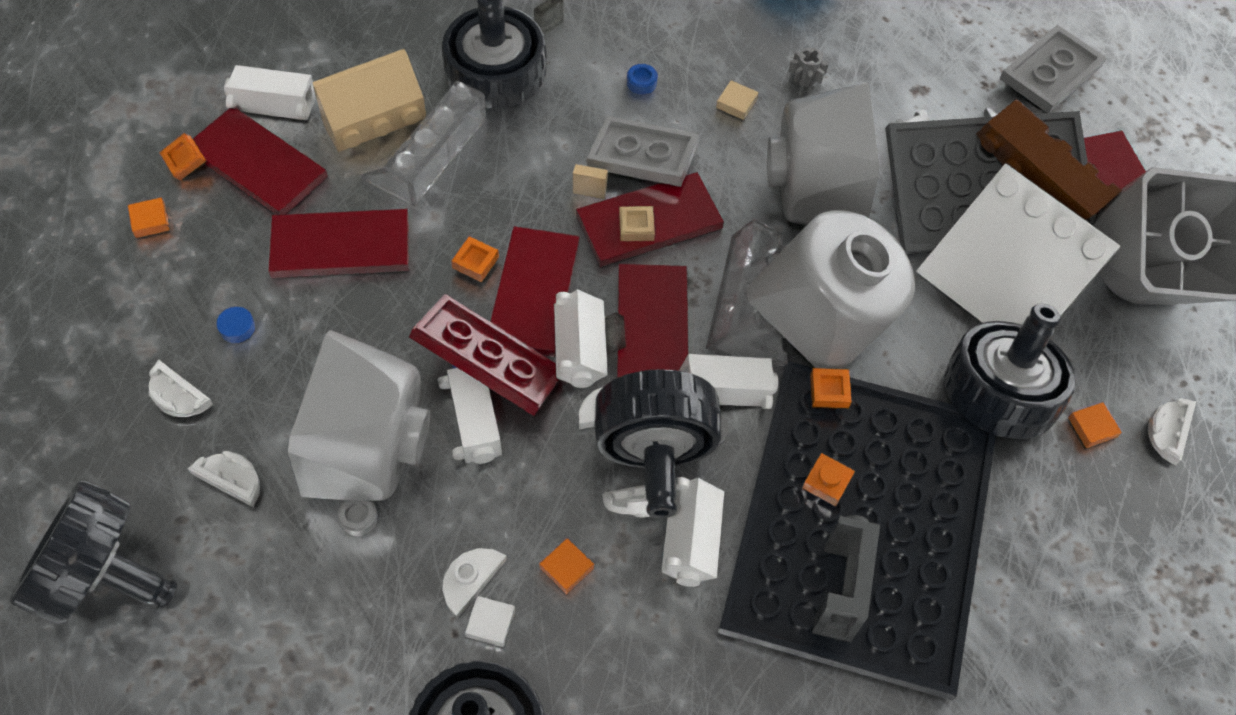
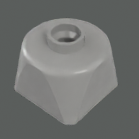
M869 82L790 100L783 110L780 137H769L767 148L769 187H780L785 218L792 223L808 225L817 215L831 210L852 211L869 218L879 173Z
M1152 167L1123 187L1117 196L1099 210L1093 226L1121 246L1099 272V275L1108 288L1120 298L1134 304L1143 305L1236 301V177Z
M831 210L817 215L746 290L748 302L815 368L844 369L911 304L915 291V279L909 258L900 243L888 230L874 220L859 213L847 210Z
M329 330L325 334L288 444V456L301 497L382 501L394 494L406 464L414 466L419 464L429 429L430 410L419 407L421 374L415 365L337 332Z

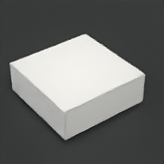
M477 596L465 636L504 647L515 614V606Z

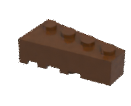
M1017 99L976 133L983 148L993 153L1002 164V167L1006 163L1084 220L1092 217L1122 191L1113 182L1107 186L1096 177L1099 170L1090 162L1083 165L1073 157L1071 153L1073 147L1064 139H1053L1049 136V127Z

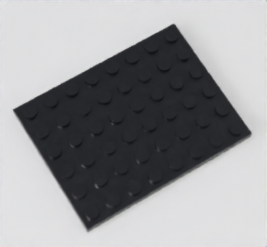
M787 361L718 633L953 701L957 697L996 435L972 424L958 412L953 404L851 377L852 402L849 409L812 407L810 375L813 367ZM821 453L855 471L836 507L802 489ZM857 515L868 519L870 523L879 524L880 531L868 618L852 642L814 634L812 633L814 617L828 592L842 595L847 557L824 552L825 544L840 516Z

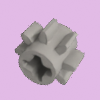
M805 48L801 52L795 51L793 60H790L788 72L795 73L794 82L809 87L816 82L822 83L824 74L827 73L829 62L822 61L823 52L815 48Z

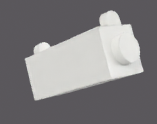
M236 65L231 77L226 79L224 85L226 107L237 108L241 112L308 120L316 99L312 78L309 74Z
M578 289L571 294L567 292L557 293L556 303L554 304L556 377L571 383L574 387L586 388L608 375L604 301Z
M688 354L679 370L707 380L717 391L719 405L762 407V409H771L773 405L772 395L778 389L777 373L773 372L771 358Z
M458 368L447 370L448 375L440 377L438 385L440 389L450 388L462 442V446L452 450L453 458L455 460L465 459L466 463L475 462L482 464L492 461L495 457L502 456L501 441L489 387Z
M677 477V497L675 500L677 512L667 518L661 572L677 579L676 582L680 585L695 587L699 586L701 581L717 578L724 491L700 478L689 480Z

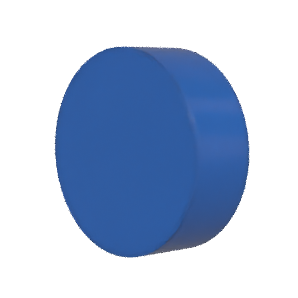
M636 64L627 72V87L636 94H649L657 87L658 74L650 65Z
M230 307L224 310L217 319L216 325L221 337L230 343L246 341L255 331L254 319L251 313L243 307Z

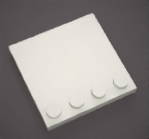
M1005 163L916 272L981 323L1007 321L1022 325L1026 317L1030 315L1031 308L1041 303L1054 307L1061 317L1121 246Z

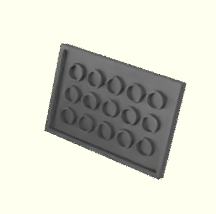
M1080 111L1035 114L1049 127V136L1053 139H1064L1073 147L1071 151L1072 156L1083 165L1088 163ZM994 117L889 123L885 127L900 245L906 255L931 253L1002 168L1000 161L993 153L983 148L979 137L976 135ZM1096 213L1085 221L1093 226Z

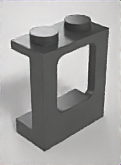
M857 515L840 516L825 544L824 552L847 557L842 595L828 592L814 617L812 633L852 642L867 620L880 531L879 524L870 523L868 519Z

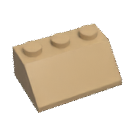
M405 49L312 82L323 125L338 152L356 147L374 138L385 136L392 131L416 124L427 118L424 97Z

